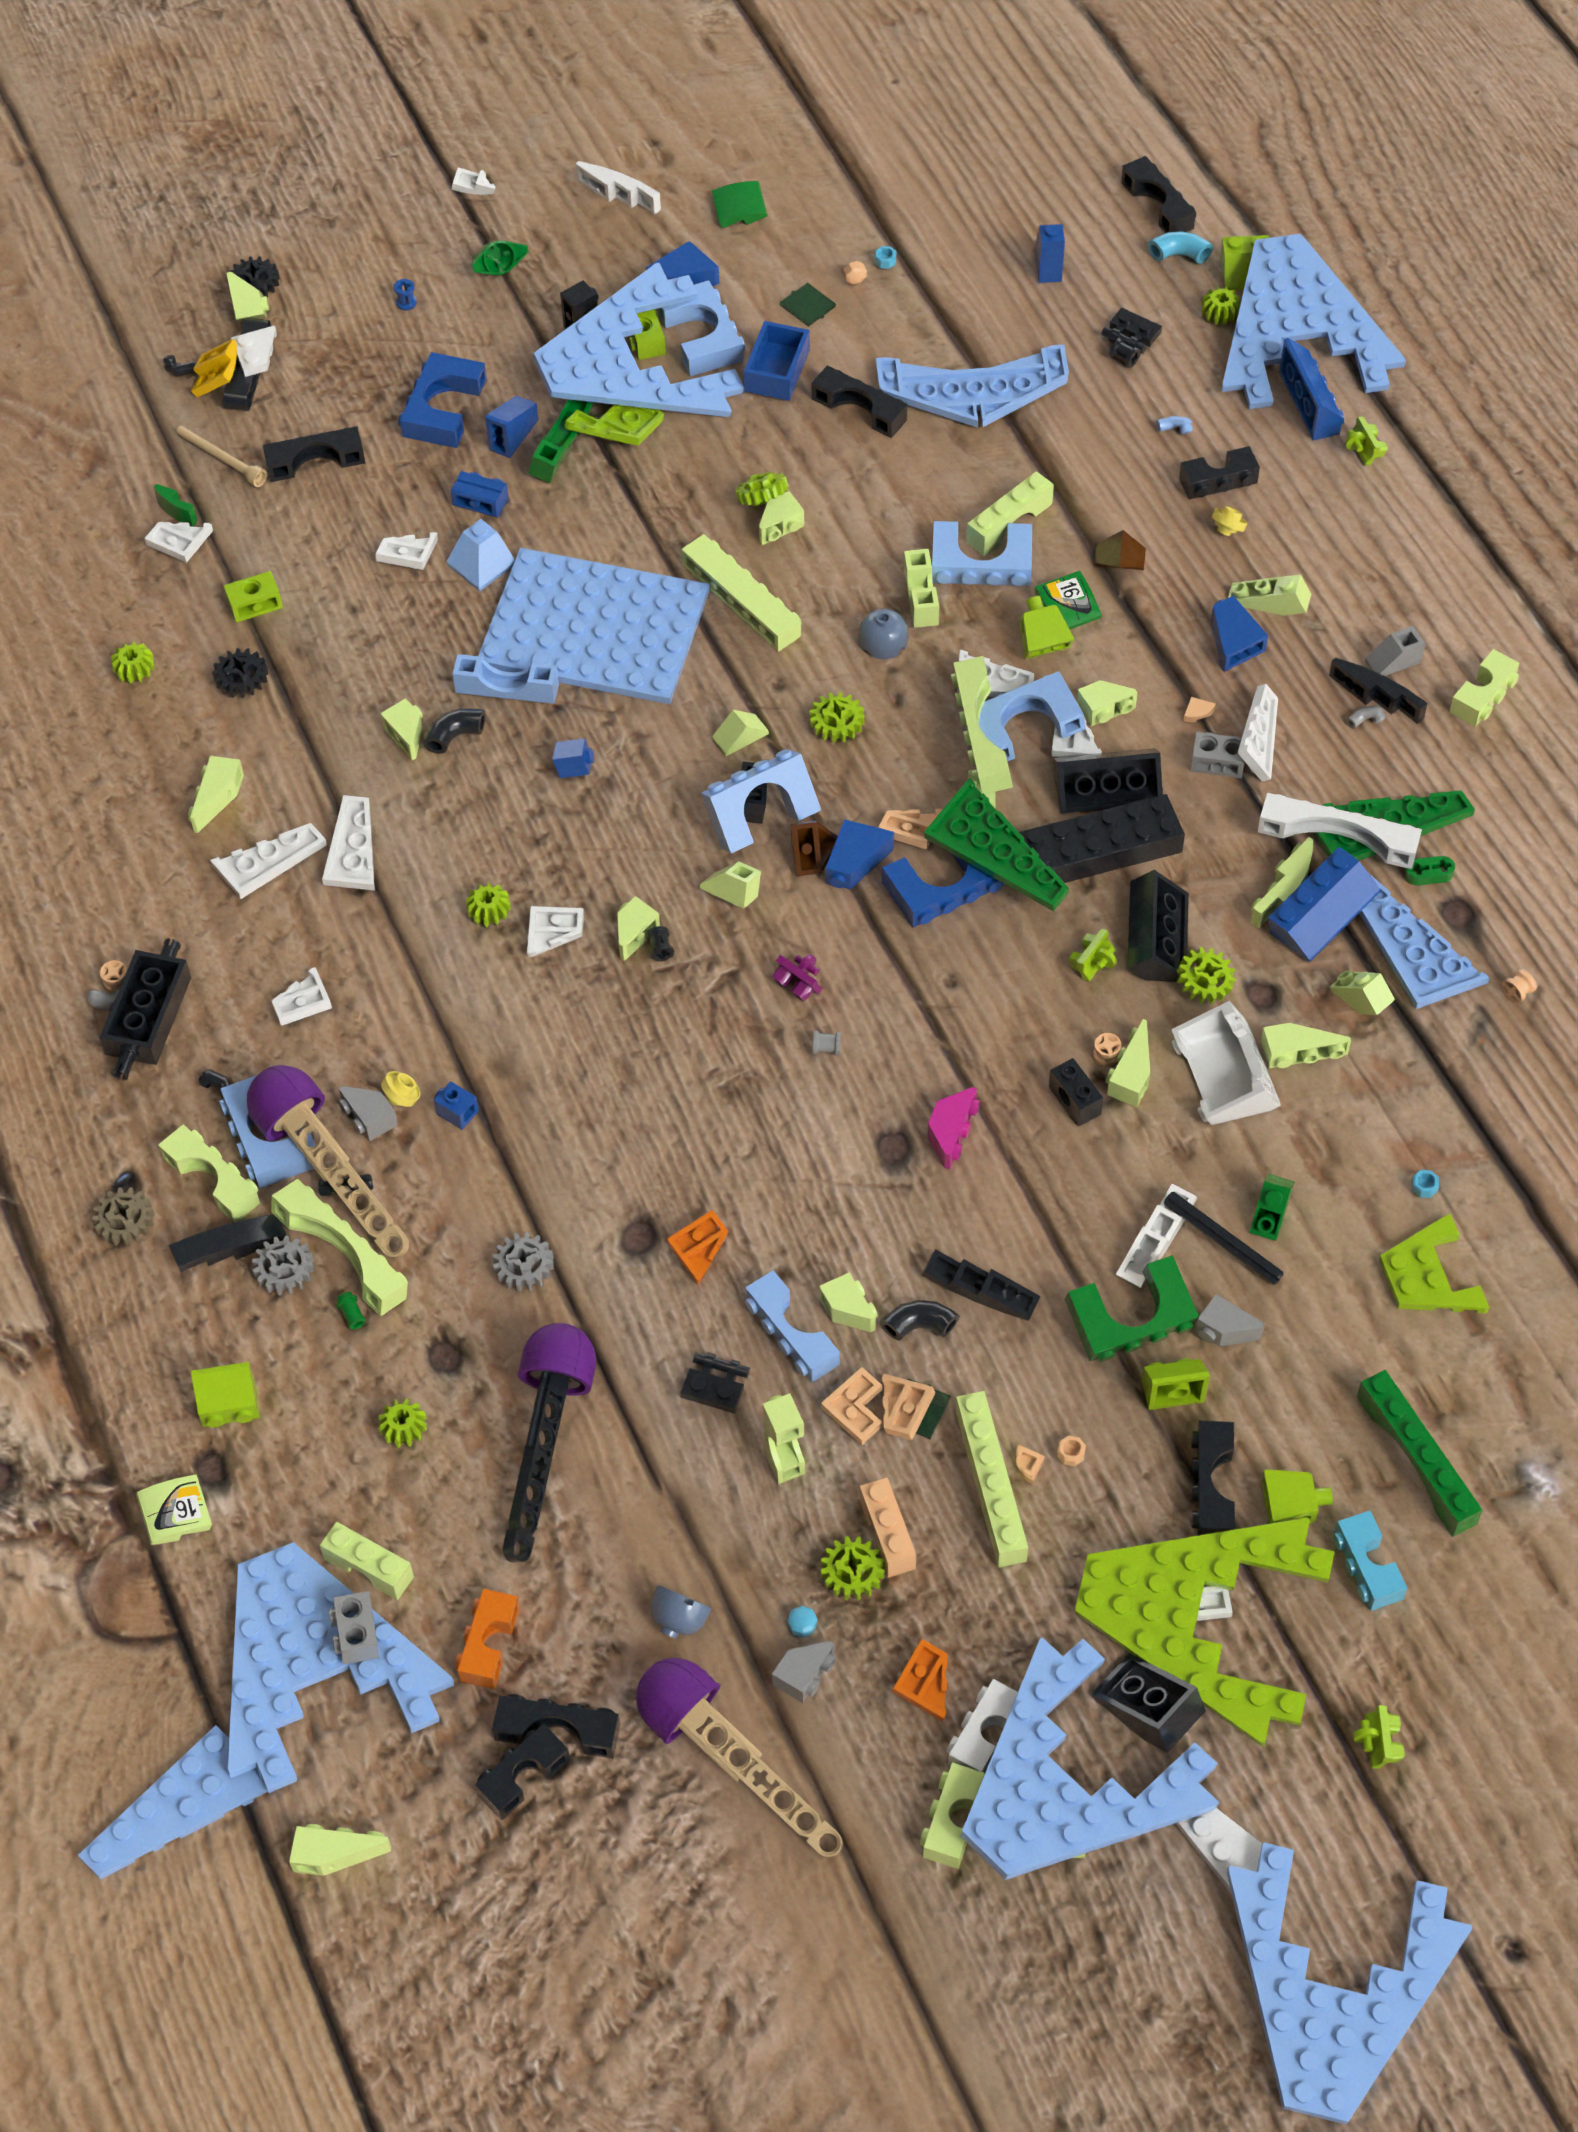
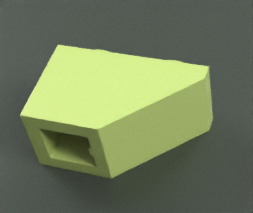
M790 491L767 502L759 525L761 545L775 541L788 533L795 532L804 527V509Z
M1100 680L1078 689L1077 703L1091 727L1099 723H1105L1118 715L1127 714L1136 708L1137 691L1133 688Z
M738 861L713 873L700 884V889L744 909L758 897L761 871Z
M1345 971L1330 986L1334 994L1359 1014L1378 1015L1395 1000L1381 973Z
M850 1272L819 1286V1299L832 1322L867 1332L876 1330L877 1311L871 1302L867 1303L860 1281H854Z

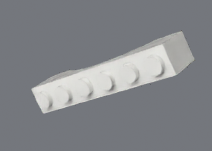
M1271 793L1266 795L1258 826V833L1279 838L1307 832L1339 834L1366 845L1377 853L1385 863L1409 869L1413 867L1422 829L1411 825H1402L1385 819L1372 818L1359 813H1351L1334 807H1326L1305 800H1296Z

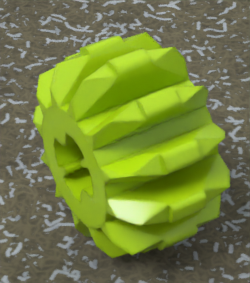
M1217 286L1215 290L1209 289L1208 293L1202 298V316L1207 318V322L1214 321L1215 326L1218 323H1222L1224 326L1228 322L1234 323L1239 314L1240 296L1236 294V290L1229 291L1227 287L1220 289Z
M135 641L131 645L124 643L123 648H115V654L111 655L113 673L115 676H118L121 682L128 680L132 684L134 680H138L142 683V678H150V671L154 670L153 654L144 643L137 645Z
M490 882L485 887L478 883L477 890L470 889L469 897L466 898L465 902L470 919H474L476 925L484 922L486 927L492 922L498 926L499 919L506 920L507 912H510L511 909L507 891H502L500 884L492 887Z
M406 1398L403 1404H399L394 1399V1406L384 1405V1414L378 1417L379 1424H381L378 1427L380 1435L384 1436L385 1442L388 1444L395 1441V1446L398 1449L404 1442L411 1448L412 1440L421 1441V1432H426L427 1430L425 1422L427 1419L426 1413L421 1411V1407L417 1402L411 1405L410 1400Z

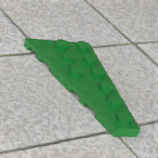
M970 778L924 831L925 839L1053 912L1069 893L1068 886L1050 866H1046L1034 848H1030L1027 845L1024 837L1000 811H997L991 805L988 797L975 787V783Z
M1462 790L1431 793L1428 797L1414 798V795L1404 796L1403 799L1391 800L1390 797L1350 801L1346 805L1333 806V803L1323 804L1326 807H1334L1351 813L1385 819L1402 825H1411L1422 829L1420 836L1473 816L1475 808ZM1312 832L1328 857L1338 847L1359 861L1377 854L1366 845L1352 838L1327 832Z

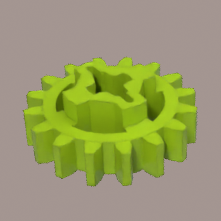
M766 472L750 476L747 482L741 483L740 487L736 488L735 493L741 505L747 503V506L751 504L758 506L766 504L770 499H776L777 496L785 494L784 491H788L789 485L783 473L777 475V473Z
M830 692L829 698L826 699L820 696V703H813V709L810 710V726L815 728V735L822 733V740L825 741L828 737H831L832 743H835L837 738H840L842 742H846L847 736L854 739L855 732L861 733L862 725L865 724L864 707H860L859 700L852 701L851 694L845 698L842 692H839L838 696L834 697Z
M1199 947L1197 953L1190 950L1188 955L1183 957L1180 962L1181 965L1177 969V973L1180 974L1177 982L1185 984L1182 992L1190 991L1189 998L1191 1000L1197 996L1199 997V1003L1202 1004L1205 999H1208L1209 1003L1213 1004L1216 998L1219 1001H1223L1224 997L1230 994L1233 989L1232 986L1236 981V978L1233 977L1236 970L1235 968L1228 967L1231 962L1230 959H1222L1223 952L1215 955L1213 948L1205 952L1203 947ZM1192 965H1197L1193 970H1190ZM1222 981V985L1217 988L1216 985Z
M846 1536L844 1544L841 1545L839 1541L835 1540L834 1550L826 1548L825 1556L827 1558H821V1567H823L821 1569V1578L826 1579V1588L834 1586V1596L842 1592L844 1593L845 1600L848 1601L850 1595H855L856 1600L859 1601L861 1593L864 1592L870 1597L872 1596L871 1587L880 1588L879 1579H884L885 1570L882 1568H884L885 1561L879 1558V1548L871 1550L872 1542L870 1540L864 1545L861 1544V1537L858 1536L855 1542H851L850 1538ZM850 1561L852 1562V1566H854L856 1570V1576H854L853 1571H851Z

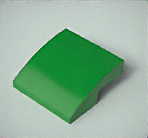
M759 181L738 182L712 190L718 220L722 228L743 219L749 225L768 216Z

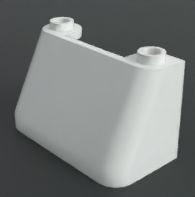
M1230 1001L1171 1029L1175 1038L1172 1040L1173 1047L1178 1055L1183 1054L1188 1060L1203 1098L1200 1100L1201 1106L1198 1107V1112L1204 1122L1208 1121L1211 1125L1269 1112L1281 1106L1251 1028L1243 1015Z

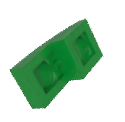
M155 484L154 490L160 507L175 520L181 523H189L190 527H194L198 521L194 505L179 500L177 490Z

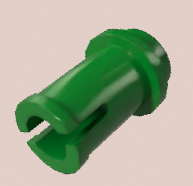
M345 1292L337 1297L336 1307L342 1311L349 1328L354 1330L362 1327L366 1323V1319L356 1303L358 1301L357 1296L351 1292Z

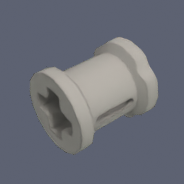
M814 1030L813 1054L832 1052L840 1056L841 1032L825 1034Z

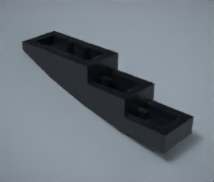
M1336 657L1332 660L1329 676L1365 705L1374 700L1391 715L1399 709L1416 724L1424 719L1428 703L1409 689L1361 665Z
M271 1214L222 1225L192 1235L168 1246L180 1272H183L203 1262H207L208 1266H211L233 1255L236 1260L256 1252L257 1249H264L265 1241L271 1245L274 1243V1237H277L280 1242L284 1240L287 1234L280 1220Z
M937 1249L931 1254L921 1275L974 1302L1027 1321L1031 1318L1041 1297L993 1269L986 1272L965 1259L958 1262Z

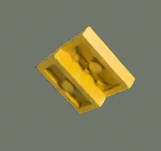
M234 338L201 354L193 368L199 377L191 390L197 398L230 382L237 358V342Z

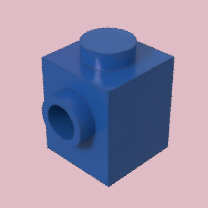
M585 738L556 742L552 760L559 777L589 775L591 764L594 763V752L592 748L588 747Z
M451 1081L435 1095L434 1105L436 1114L461 1130L479 1112L477 1097Z

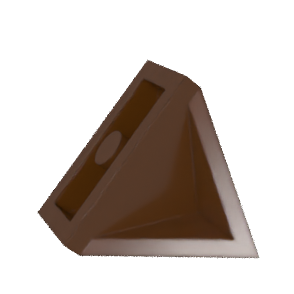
M1122 530L1097 543L1095 566L1144 570L1146 548Z
M817 821L791 824V848L796 876L823 873L838 836Z

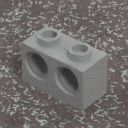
M1196 732L1190 772L1242 779L1244 760L1238 754L1242 738L1217 735L1209 732Z
M369 1591L333 1597L335 1609H329L331 1627L338 1628L339 1634L338 1636H333L335 1654H342L343 1664L379 1658ZM347 1613H357V1615L354 1617H345ZM353 1639L362 1640L355 1645L349 1643Z

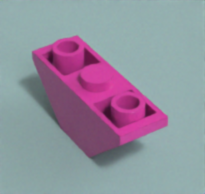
M971 1087L941 1099L935 1105L928 1122V1139L944 1168L950 1169L953 1160H959L963 1147L960 1144L961 1140L968 1137L971 1129V1122L969 1120L971 1115L976 1116L980 1106V1100H977V1088Z

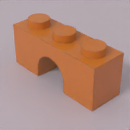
M483 1589L481 1597L475 1599L472 1608L474 1619L472 1625H467L464 1632L463 1642L466 1645L463 1653L459 1652L455 1661V1670L458 1671L460 1682L495 1690L503 1665L502 1654L499 1650L488 1648L485 1645V1641L494 1633L512 1635L520 1609L518 1596Z

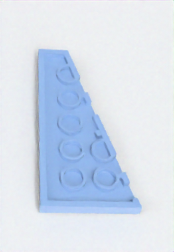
M1370 875L1380 888V893L1359 914L1416 1009L1488 984L1489 977L1484 972L1479 973L1471 966L1472 962L1469 959L1457 954L1446 939L1424 920H1418L1412 915L1409 907L1404 903L1401 905L1390 896L1391 892Z
M215 1725L94 1839L78 1857L101 1880L134 1863L135 1859L151 1851L156 1852L165 1847L164 1844L178 1837L181 1839L224 1817L225 1813L241 1805L244 1807L254 1802V1798L268 1792L258 1767L230 1778L228 1773L229 1737Z

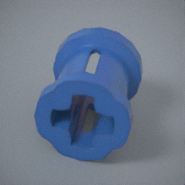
M400 279L394 284V292L397 294L396 306L404 311L413 309L417 304L416 297L413 295L415 287L411 280Z

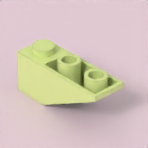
M1301 574L1235 582L1232 583L1228 596L1229 598L1234 595L1245 608L1285 616L1306 613L1311 593Z
M210 756L208 764L203 766L202 782L200 786L196 787L195 791L196 801L194 807L191 806L188 812V820L192 823L194 833H199L238 795L244 776L239 759Z
M1144 1019L1138 1028L1134 1027L1132 1029L1127 1049L1124 1047L1121 1049L1117 1058L1118 1065L1116 1069H1110L1105 1083L1109 1084L1107 1095L1134 1107H1138L1149 1086L1150 1079L1147 1020Z
M1293 1023L1263 1027L1261 1045L1269 1069L1276 1067L1287 1068L1299 1063L1310 1064L1327 1058L1338 1059L1348 1055L1351 1043L1350 1037Z
M307 1824L306 1827L296 1826L289 1863L293 1872L325 1876L391 1852V1844L388 1837L376 1831L359 1834L354 1833L351 1829L342 1827L333 1831L325 1830L324 1827L316 1824Z

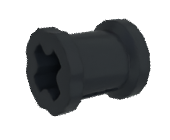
M1118 338L1112 345L1109 354L1111 358H1117L1123 361L1128 368H1132L1137 363L1141 350L1125 344L1122 338Z
M664 926L651 928L646 933L647 941L651 943L652 947L650 952L651 958L660 962L666 961L674 955V948L670 946L668 939L670 936L669 929Z

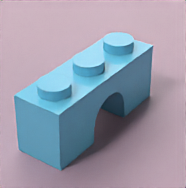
M1367 1511L1338 1521L1333 1534V1540L1336 1548L1339 1551L1342 1550L1345 1555V1565L1349 1575L1354 1576L1358 1583L1357 1590L1362 1602H1367L1370 1611L1404 1600L1407 1586L1395 1562L1387 1565H1376L1368 1559L1366 1553L1379 1548L1382 1534L1371 1511Z

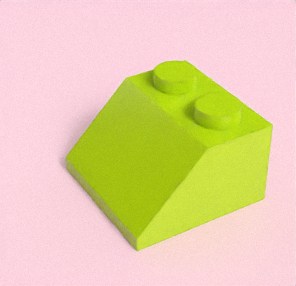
M1269 235L1222 237L1220 262L1224 289L1227 287L1229 291L1244 290L1255 240L1269 238Z
M1183 1358L1173 1363L1155 1362L1143 1367L1142 1384L1148 1410L1204 1403L1210 1374L1201 1359Z
M249 1362L191 1371L198 1415L203 1427L216 1428L226 1423H247L253 1419L260 1418L258 1389Z

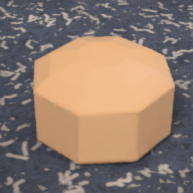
M855 261L849 263L843 269V276L847 283L854 285L861 283L867 277V270L863 263Z
M1067 1436L1059 1441L1057 1457L1064 1465L1076 1466L1084 1461L1086 1445L1079 1437Z

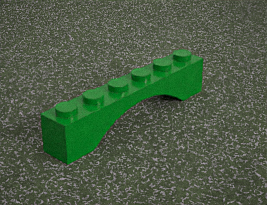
M567 400L555 424L541 440L533 454L529 474L551 483L579 433L566 429V420L576 410L589 415L596 402Z
M1386 1369L1361 1381L1357 1394L1358 1400L1371 1419L1385 1429L1407 1455L1430 1496L1436 1514L1451 1536L1454 1537L1477 1525L1483 1509Z

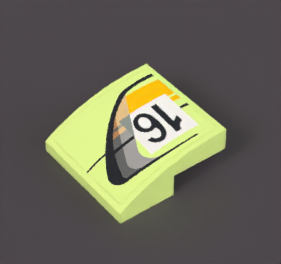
M197 1474L165 1481L136 1493L151 1545L179 1541L181 1535L209 1531L212 1526Z

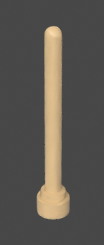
M177 427L176 433L243 473L248 483L255 487H260L265 483L267 471L257 465L248 466L185 427Z

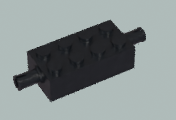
M169 938L165 939L160 954L135 950L100 1035L105 1055L118 1057L111 1074L119 1080L122 1074V1080L128 1079L134 1061L157 1065L188 988L191 974L187 961L176 958L181 944L172 939L171 945H169L171 940Z

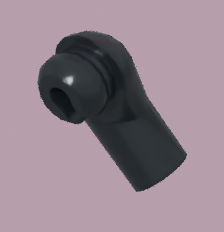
M168 355L163 358L165 370L176 376L196 373L193 370L196 364L195 361L180 364L176 362L174 355Z
M211 1069L203 1071V1075L198 1079L199 1084L205 1088H209L211 1085L217 1087L223 1099L221 1088L231 1085L228 1078Z

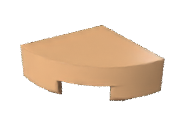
M1191 697L1184 715V722L1193 723L1199 719L1211 716L1215 710L1216 703Z
M1018 1445L1015 1458L1017 1470L1027 1482L1033 1484L1045 1460V1456Z

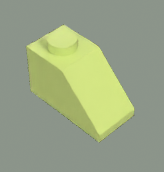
M228 272L227 278L236 320L239 323H243L246 318H267L266 311L269 310L267 297H263L259 290L232 272Z
M405 698L380 714L383 729L407 756L414 760L417 757L423 731L421 722L423 715L416 705L412 706Z
M636 896L629 903H624L618 911L620 959L623 961L647 941V931L660 926L659 913Z

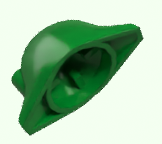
M506 240L491 241L480 248L477 254L472 256V270L476 273L490 275L505 274L529 253L528 246Z

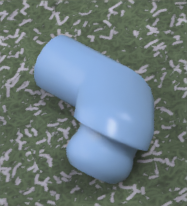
M1171 416L1156 421L1159 432L1177 427L1180 428L1181 434H1187L1193 430L1191 426L1192 421L1188 417Z

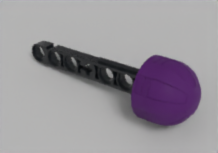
M553 1323L541 1327L527 1340L521 1356L517 1374L518 1378L525 1384L538 1389L509 1516V1529L506 1530L503 1543L504 1557L512 1563L525 1562L532 1553L535 1537L532 1535L538 1526L566 1395L579 1396L587 1394L591 1391L596 1369L594 1347L582 1330L570 1324ZM547 1403L549 1404L551 1409V1414L549 1418L545 1413V1406ZM540 1431H542L545 1436V1442L543 1445L539 1441ZM528 1486L532 1488L533 1492L531 1500L527 1497ZM522 1514L526 1516L527 1520L525 1528L521 1525ZM516 1542L520 1545L519 1556H516L514 1551Z

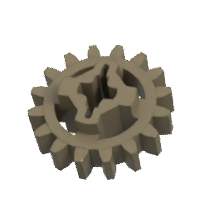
M121 1187L118 1188L115 1195L108 1191L109 1198L106 1200L99 1198L101 1207L93 1208L95 1216L92 1217L97 1234L102 1235L105 1242L112 1238L115 1246L119 1244L120 1240H123L126 1246L129 1245V1239L132 1238L139 1242L138 1235H148L146 1226L154 1225L152 1217L155 1216L150 1199L145 1198L142 1191L135 1195L131 1187L127 1193H123Z

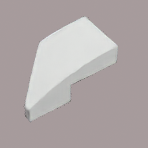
M458 167L451 190L469 194L488 195L494 194L495 186L488 182L485 178L486 173L483 170L478 174Z

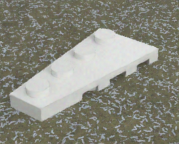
M343 795L322 878L323 885L375 891L369 798Z

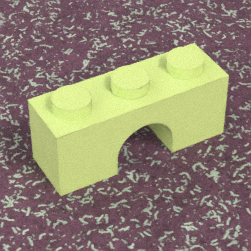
M929 549L904 551V575L914 628L939 625V602L936 587H933L932 564Z
M1493 649L1480 664L1476 681L1485 686H1476L1466 681L1453 696L1449 713L1474 727L1482 719L1486 720L1492 712L1493 705L1495 703L1500 704L1503 700L1507 688H1513L1519 679L1517 671L1520 663Z
M338 1522L334 1524L320 1544L324 1560L347 1573L352 1568L358 1570L370 1579L374 1588L397 1601L414 1578L410 1562Z
M955 1763L951 1764L949 1772L943 1771L938 1789L943 1791L940 1800H933L929 1817L933 1818L930 1829L924 1828L919 1843L920 1846L924 1847L923 1858L959 1869L967 1842L960 1836L963 1828L953 1824L950 1816L959 1809L971 1810L985 1773Z

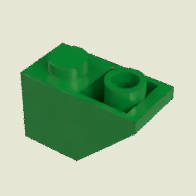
M1268 1173L1263 1183L1249 1233L1274 1241L1277 1240L1295 1181Z

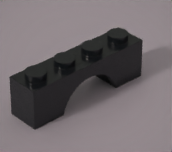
M1143 156L1122 166L1121 183L1133 197L1147 196L1162 204L1158 225L1165 233L1188 232L1194 229L1195 208L1189 205L1181 192L1172 186L1169 179L1164 177L1155 163H1152L1147 156Z
M828 365L811 383L812 400L830 409L844 404L861 406L871 415V429L892 438L907 421V403Z
M358 426L263 445L271 482L295 478V474L302 464L317 458L333 460L341 468L365 464Z
M1199 1420L1197 1431H1192L1191 1448L1197 1449V1457H1192L1191 1475H1197V1484H1192L1191 1501L1197 1502V1511H1192L1191 1528L1197 1529V1536L1235 1530V1502L1222 1496L1214 1487L1211 1479V1474L1217 1467L1232 1461L1234 1452V1422Z
M509 1694L508 1697L499 1695L492 1727L495 1741L521 1744L523 1738L530 1730L538 1729L545 1724L547 1727H561L571 1731L579 1739L585 1755L614 1759L620 1719L619 1714L608 1708L586 1709L577 1703H569L567 1706L555 1704L552 1700L544 1698L537 1701L527 1700L518 1694Z

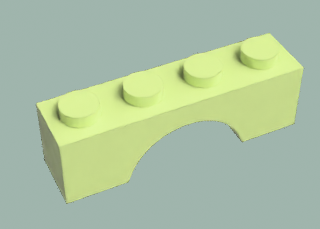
M1037 471L967 523L966 543L981 555L985 556L1001 544L1007 531L1008 523H1013L1025 513H1031L1036 517L1052 505L1054 484Z
M183 1124L158 1144L162 1158L180 1175L192 1171H203L213 1175L218 1180L216 1189L213 1192L216 1206L233 1223L240 1221L260 1204L257 1194L259 1189L255 1183L249 1178L245 1180L241 1177L238 1168L231 1162L227 1164L214 1146L208 1147L196 1130L190 1131Z
M790 1393L784 1396H773L766 1403H763L765 1456L778 1484L805 1474V1460L797 1440L804 1436V1422Z

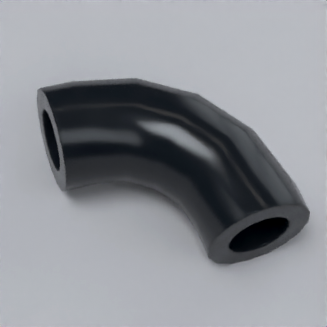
M461 708L444 714L432 723L423 740L424 747L430 752L442 754L447 751L450 742L456 736L462 734L481 735L485 726V710Z
M915 1300L897 1306L882 1318L880 1325L889 1336L898 1341H901L910 1331L918 1328L930 1329L943 1338L952 1331L960 1316L954 1310L936 1301Z

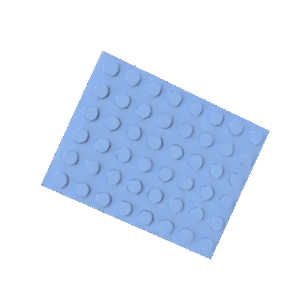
M520 548L478 656L483 657L492 667L505 672L524 671L530 667L532 662L557 665L559 683L671 704L710 591V584Z

